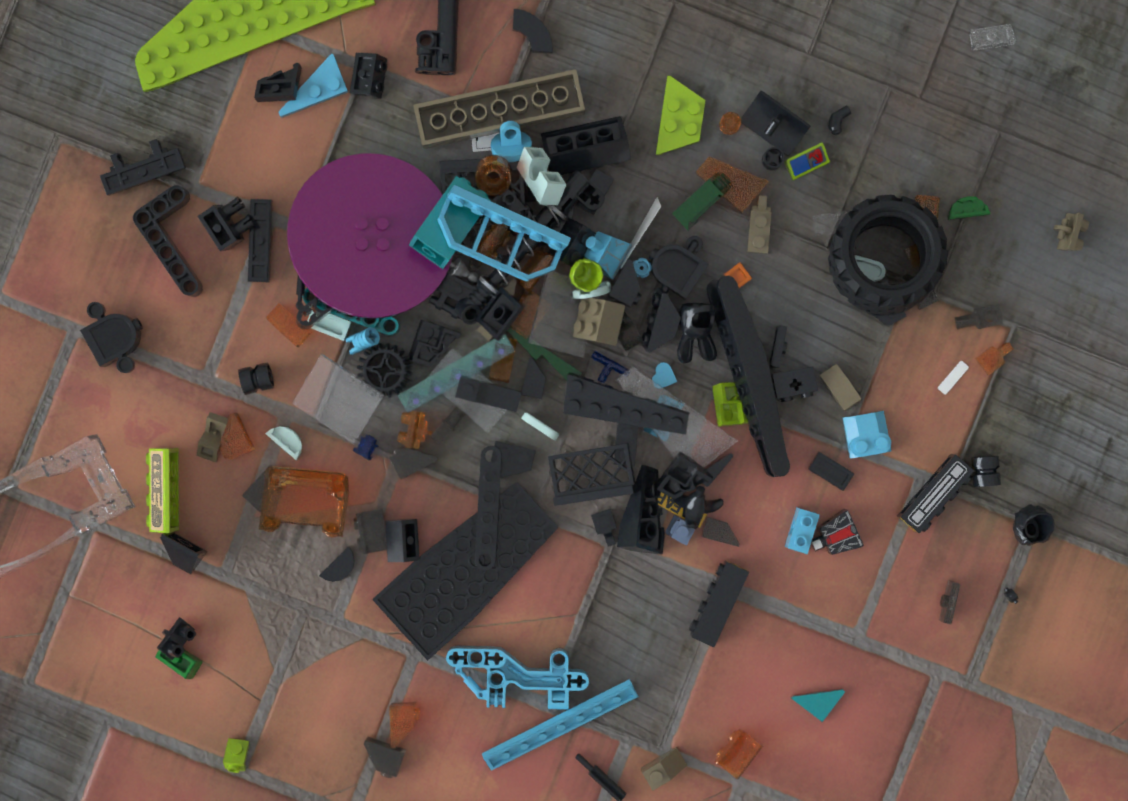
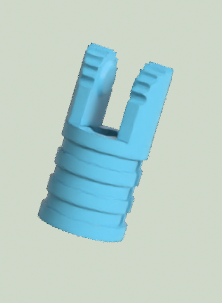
M372 327L345 338L346 343L352 342L354 348L349 350L351 355L377 345L380 340L378 331Z

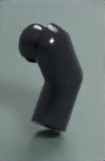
M847 105L830 115L828 128L833 135H838L842 132V119L851 115Z

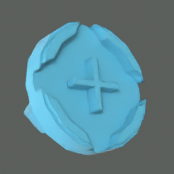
M515 121L504 122L500 126V133L495 135L491 141L493 156L500 157V160L504 162L519 161L524 147H532L531 138L521 132L520 125Z

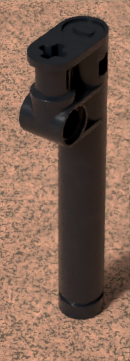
M438 0L437 31L423 30L418 33L416 37L418 68H415V73L424 75L456 74L459 0ZM428 37L432 39L430 45H421L423 38Z

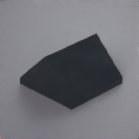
M500 286L498 292L487 303L476 320L499 341L526 308V305Z

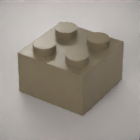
M595 298L581 299L573 337L616 346L625 305Z

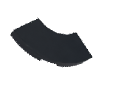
M514 9L513 31L522 33L528 38L533 53L553 54L552 40L545 25L533 14L524 10Z

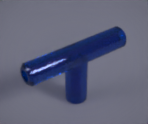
M596 351L591 356L592 359L605 365L598 377V381L605 383L611 370L625 377L630 372V369Z

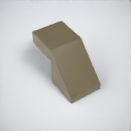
M212 412L209 413L205 432L198 442L197 456L216 463L228 432V418Z

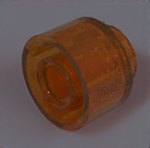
M489 155L484 157L476 167L475 181L477 187L491 196L504 193L511 184V166L501 156ZM496 172L499 174V177L492 179L488 174Z

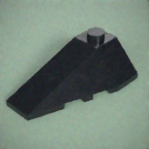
M641 465L635 481L639 492L630 495L619 526L618 548L635 552L663 554L665 531L664 527H661L660 515H663L662 508H659L657 499L660 496V491L657 490V481L659 480L658 469Z

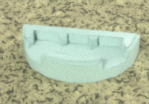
M604 281L597 289L590 292L576 289L572 291L573 298L586 299L607 294L612 290L611 283Z
M279 426L265 433L295 460H298L302 453V442L294 430L289 427Z

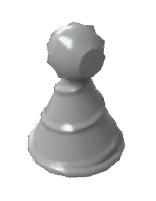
M459 257L454 262H451L449 275L468 277V280L472 283L477 282L479 279L478 274L470 272L462 258Z

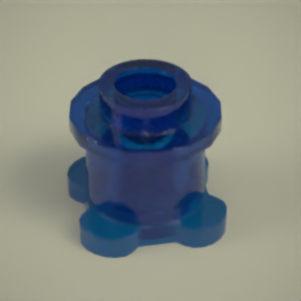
M366 434L365 437H360V443L352 451L368 460H372L373 457L371 455L379 445L376 444L377 439Z

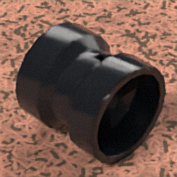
M777 147L769 148L762 156L763 166L770 171L778 169L785 159L783 151Z

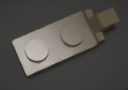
M759 195L757 206H752V211H750L748 253L768 254L772 212L771 207H766L767 196Z

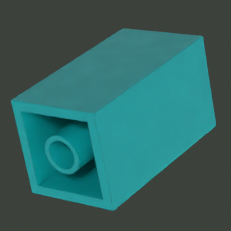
M456 176L409 244L410 247L442 269H444L456 251L449 248L437 220L452 187L456 185L491 201L484 191L476 190L463 177L459 178ZM450 201L444 218L454 242L461 244L480 215L474 214L468 207H460Z

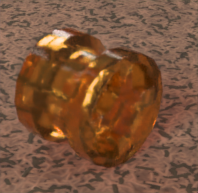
M735 112L725 113L719 123L720 130L726 135L736 133L741 126V118Z

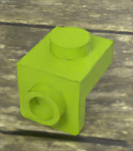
M228 738L223 764L229 772L239 773L246 770L245 762L250 744L249 741Z

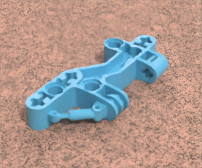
M453 646L446 655L447 663L452 667H456V674H460L464 678L463 682L475 693L476 697L487 700V708H490V705H494V707L502 705V708H506V686L509 683H514L524 690H548V709L568 710L569 691L584 690L589 684V677L586 671L582 669H568V653L562 648H556L552 651L550 655V668H528L505 649L498 646ZM456 651L459 656H464L465 651H468L467 662L464 661L465 657H459L458 661H455L451 655ZM473 652L481 653L482 660L478 662L472 660L471 654ZM486 652H489L488 656L493 657L495 653H499V656L503 657L500 658L499 662H496L495 658H489L488 662H485ZM556 654H562L565 657V661L559 664L553 658ZM462 667L485 668L487 670V688L481 689L470 676L467 677ZM494 673H499L503 680L496 683L492 681L491 676ZM568 675H571V679H577L578 675H581L582 679H584L581 684H577L576 680H571V685H568ZM490 687L494 689L503 688V693L498 692V690L491 692Z

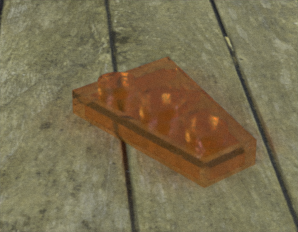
M710 156L695 172L705 182L717 172L720 174L724 173L730 179L732 187L722 197L741 213L769 182L766 179L759 178L746 171L744 172Z

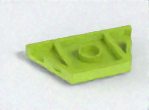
M667 76L656 148V155L658 156L700 141L706 100L671 76Z

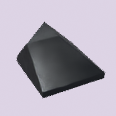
M174 532L164 533L160 537L172 564L189 574L193 573L207 553L205 549Z

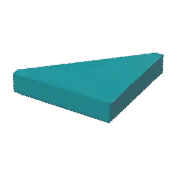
M840 689L793 695L791 699L823 722L845 691Z

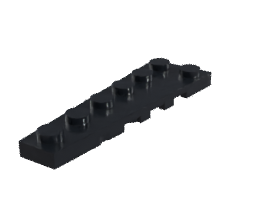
M569 372L567 376L564 414L685 435L687 433L690 412L663 403H657L648 398L635 396L628 391L623 392L614 389L613 386L603 385Z

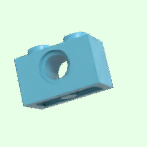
M796 507L785 547L808 554L820 514Z

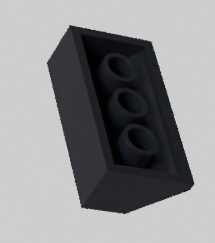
M621 116L541 133L544 151L550 159L548 170L549 172H559L561 176L576 170L580 172L590 168L631 160L628 138Z

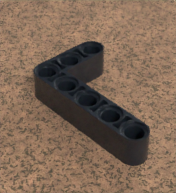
M174 185L139 208L133 215V221L181 292L187 296L196 297L203 290L202 283L160 223L184 207L190 200V194L185 188ZM182 191V199L176 201L175 193ZM164 202L166 208L163 212L159 213L158 205ZM144 214L149 216L146 224L141 223V217ZM159 231L160 239L153 241V233ZM167 248L172 250V255L169 258L164 257V251ZM178 265H183L184 267L181 275H177L175 272ZM190 282H194L196 288L193 292L189 293L187 285Z

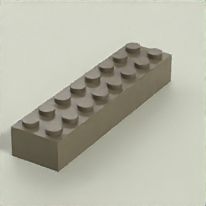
M576 69L413 105L424 149L500 133V126L506 121H515L520 125V128L585 114Z

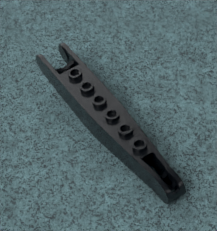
M723 276L719 280L709 282L706 290L710 304L715 306L714 318L743 406V412L749 423L750 434L754 437L764 470L770 477L785 476L790 470V463L786 453L765 350L736 280L731 276Z

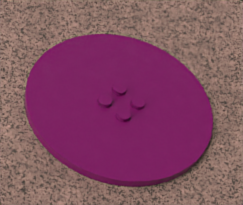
M373 153L355 154L326 164L303 184L290 210L287 224V242L290 257L297 274L305 286L318 299L328 306L352 316L385 318L415 308L438 288L446 276L453 258L452 256L444 269H442L409 246L418 229L442 197V193L422 171L392 156Z

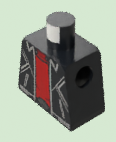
M847 509L841 510L820 524L817 528L821 536L812 539L811 542L815 552L826 547L831 555L864 546Z

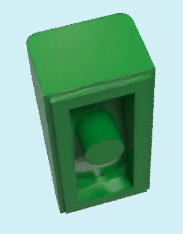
M160 650L155 658L185 679H193L203 663L185 650L180 658L175 657L173 660L169 659Z

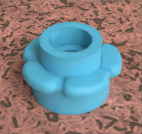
M639 258L633 262L637 277L646 278L649 276L652 265L646 258Z

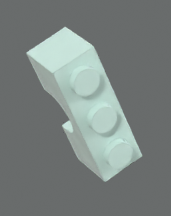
M524 147L516 168L539 204L544 206L558 205L566 183L559 172L547 171L550 159L543 148Z

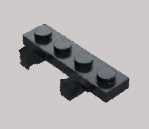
M159 140L149 141L153 154L149 155L150 158L131 165L129 163L124 164L120 153L110 155L113 166L110 167L111 172L100 175L106 194L110 196L186 169L179 148L168 151L167 148H162Z

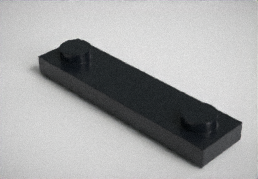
M251 199L250 215L254 218L251 221L255 220L256 226L250 228L248 282L270 283L272 200Z

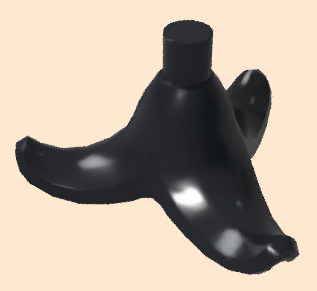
M698 486L696 491L689 496L682 495L676 499L672 498L678 506L685 509L686 526L693 529L698 528L704 513H712L720 509L724 503L723 499L706 500L704 495L705 488L703 486Z

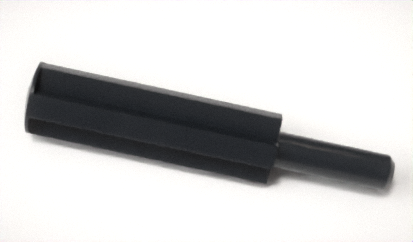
M580 754L575 756V759L589 771L588 774L617 801L624 799L627 793L596 765L592 766Z

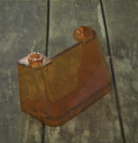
M286 467L266 468L259 530L273 532L279 529L280 523L322 526V532L326 536L343 537L349 497L348 477L338 472Z

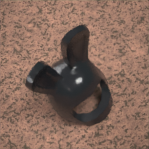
M706 303L682 304L679 311L681 317L680 327L682 330V337L677 349L679 361L683 364L691 362L693 343L696 338L701 357L706 361L715 360L717 350L710 335L714 324L715 306Z

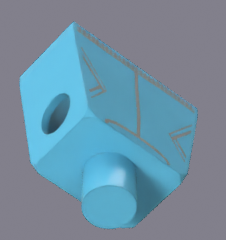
M598 231L595 236H591L586 240V247L588 249L584 254V258L599 264L603 275L614 279L632 245Z

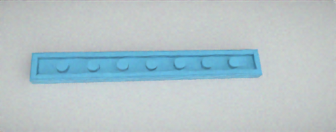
M629 679L483 752V759L492 771L639 696Z

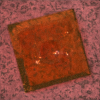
M494 223L480 241L476 252L495 260L498 256V253H496L500 246L504 247L510 240L508 236L510 232L507 230V225Z

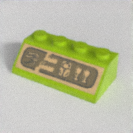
M150 448L149 453L146 454V464L149 465V473L146 475V484L149 486V494L146 496L149 515H147L146 524L149 527V532H175L179 530V448Z

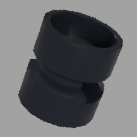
M268 362L256 365L255 369L245 367L238 370L241 388L245 395L256 393L259 388L262 391L274 388L273 374Z
M999 456L971 458L972 469L976 471L973 474L974 487L1001 485L1000 473L996 470L1000 467Z

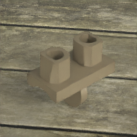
M1066 213V217L1062 219L1061 225H1054L1053 230L1059 232L1057 237L1059 239L1058 250H1082L1084 242L1078 238L1079 232H1086L1089 226V221L1083 219V214Z

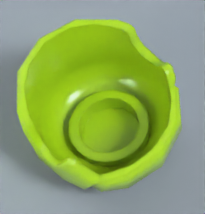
M583 258L573 264L570 269L569 278L576 288L584 292H590L597 289L602 283L603 271L599 264L590 259Z

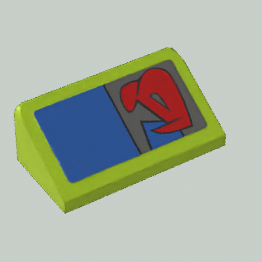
M823 142L784 161L792 180L830 163Z

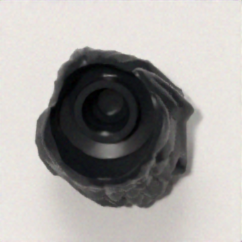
M1030 504L1015 513L1013 531L1015 538L1021 545L1031 546L1049 540L1054 532L1055 522L1053 516L1046 509Z

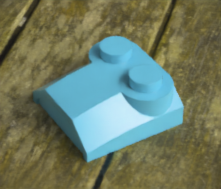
M884 411L843 417L849 458L891 452V439L888 434Z

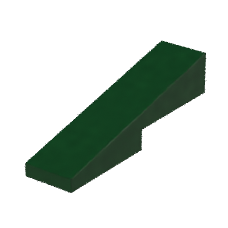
M513 327L509 328L508 332L536 361L543 355L566 381L569 372L577 375L582 374V372Z

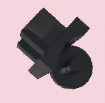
M179 617L169 631L164 629L162 634L165 637L157 649L171 660L175 657L180 658L184 652L183 645L186 641H191L196 636L195 629Z

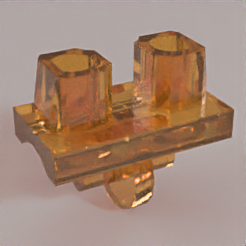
M411 410V412L402 413L401 423L409 424L407 432H399L397 442L404 444L406 448L419 449L420 441L425 442L426 434L432 435L433 431L427 430L428 422L424 421V412Z

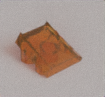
M533 251L534 256H531L521 269V272L529 275L545 269L551 265L554 257L543 251ZM542 276L527 282L517 277L515 278L517 284L530 292Z

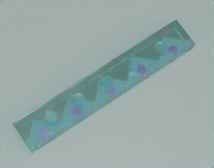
M505 334L501 340H491L397 396L407 413L458 385L461 376L470 378L515 350Z

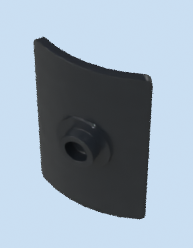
M763 91L758 93L740 119L743 125L774 147L781 149L787 156L793 152L811 127L810 124Z

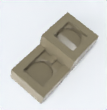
M837 364L820 374L821 380L831 391L832 396L844 412L862 400Z

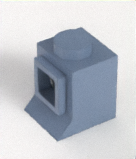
M674 515L665 533L687 546L695 529L688 528L685 520Z

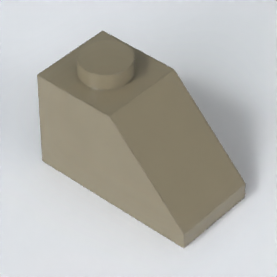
M675 747L641 767V770L653 791L673 779L687 764L678 748Z

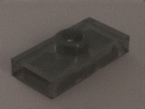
M950 580L947 582L945 595L943 594L940 599L942 609L939 620L947 624L952 623L960 588L959 583Z

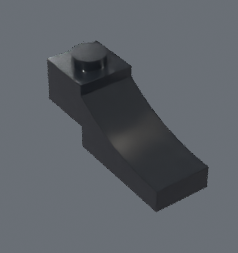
M461 376L455 397L517 412L522 392L486 381Z

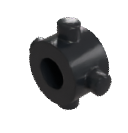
M1005 588L1004 595L1011 603H1018V596L1013 589Z

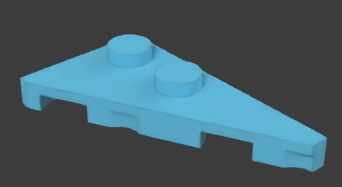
M331 54L299 88L296 100L288 101L279 110L281 118L348 92L334 54Z

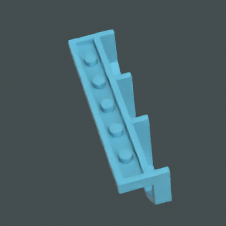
M456 185L448 193L437 219L449 248L525 282L553 272L556 269L562 251L568 246L571 239L562 233ZM450 201L457 206L470 208L474 214L485 215L471 249L454 242L444 218ZM489 218L494 223H503L510 226L512 231L518 233L506 265L476 252ZM524 233L529 235L532 240L537 242L543 241L549 244L550 248L557 250L550 267L529 275L511 267Z

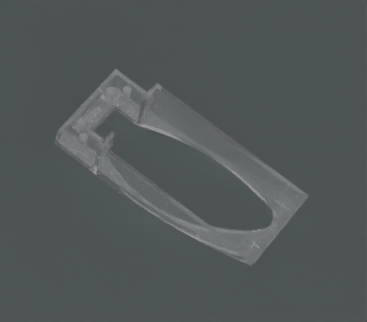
M98 434L86 436L54 455L42 457L0 480L1 494L24 482L43 476L52 477L72 472L81 467L99 500L82 511L70 514L68 518L73 526L46 547L19 560L0 565V579L136 507L127 489H122L104 454L107 451Z

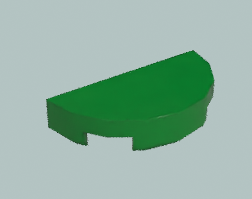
M967 196L958 199L951 206L948 220L990 215V211L982 200L977 197Z

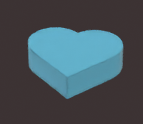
M663 362L657 365L656 374L653 375L651 380L655 388L661 389L677 382L669 364Z

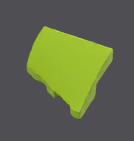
M735 382L719 383L712 386L718 427L749 424L743 412V406Z

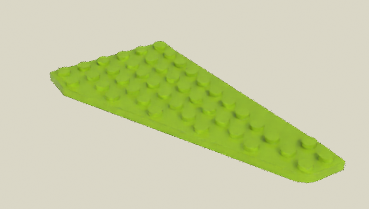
M193 0L138 51L135 65L144 92H149L183 80L185 77L340 15L376 5L375 1Z

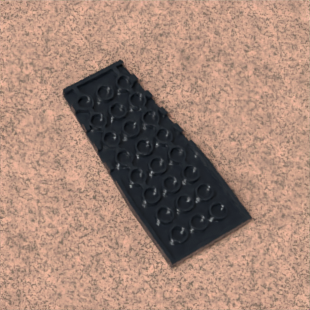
M518 482L514 483L499 496L496 561L491 569L484 571L475 564L477 513H475L419 556V561H414L372 599L427 661L482 611L492 598L558 529V526ZM482 554L479 561L482 565L487 566L491 563V557L488 554Z

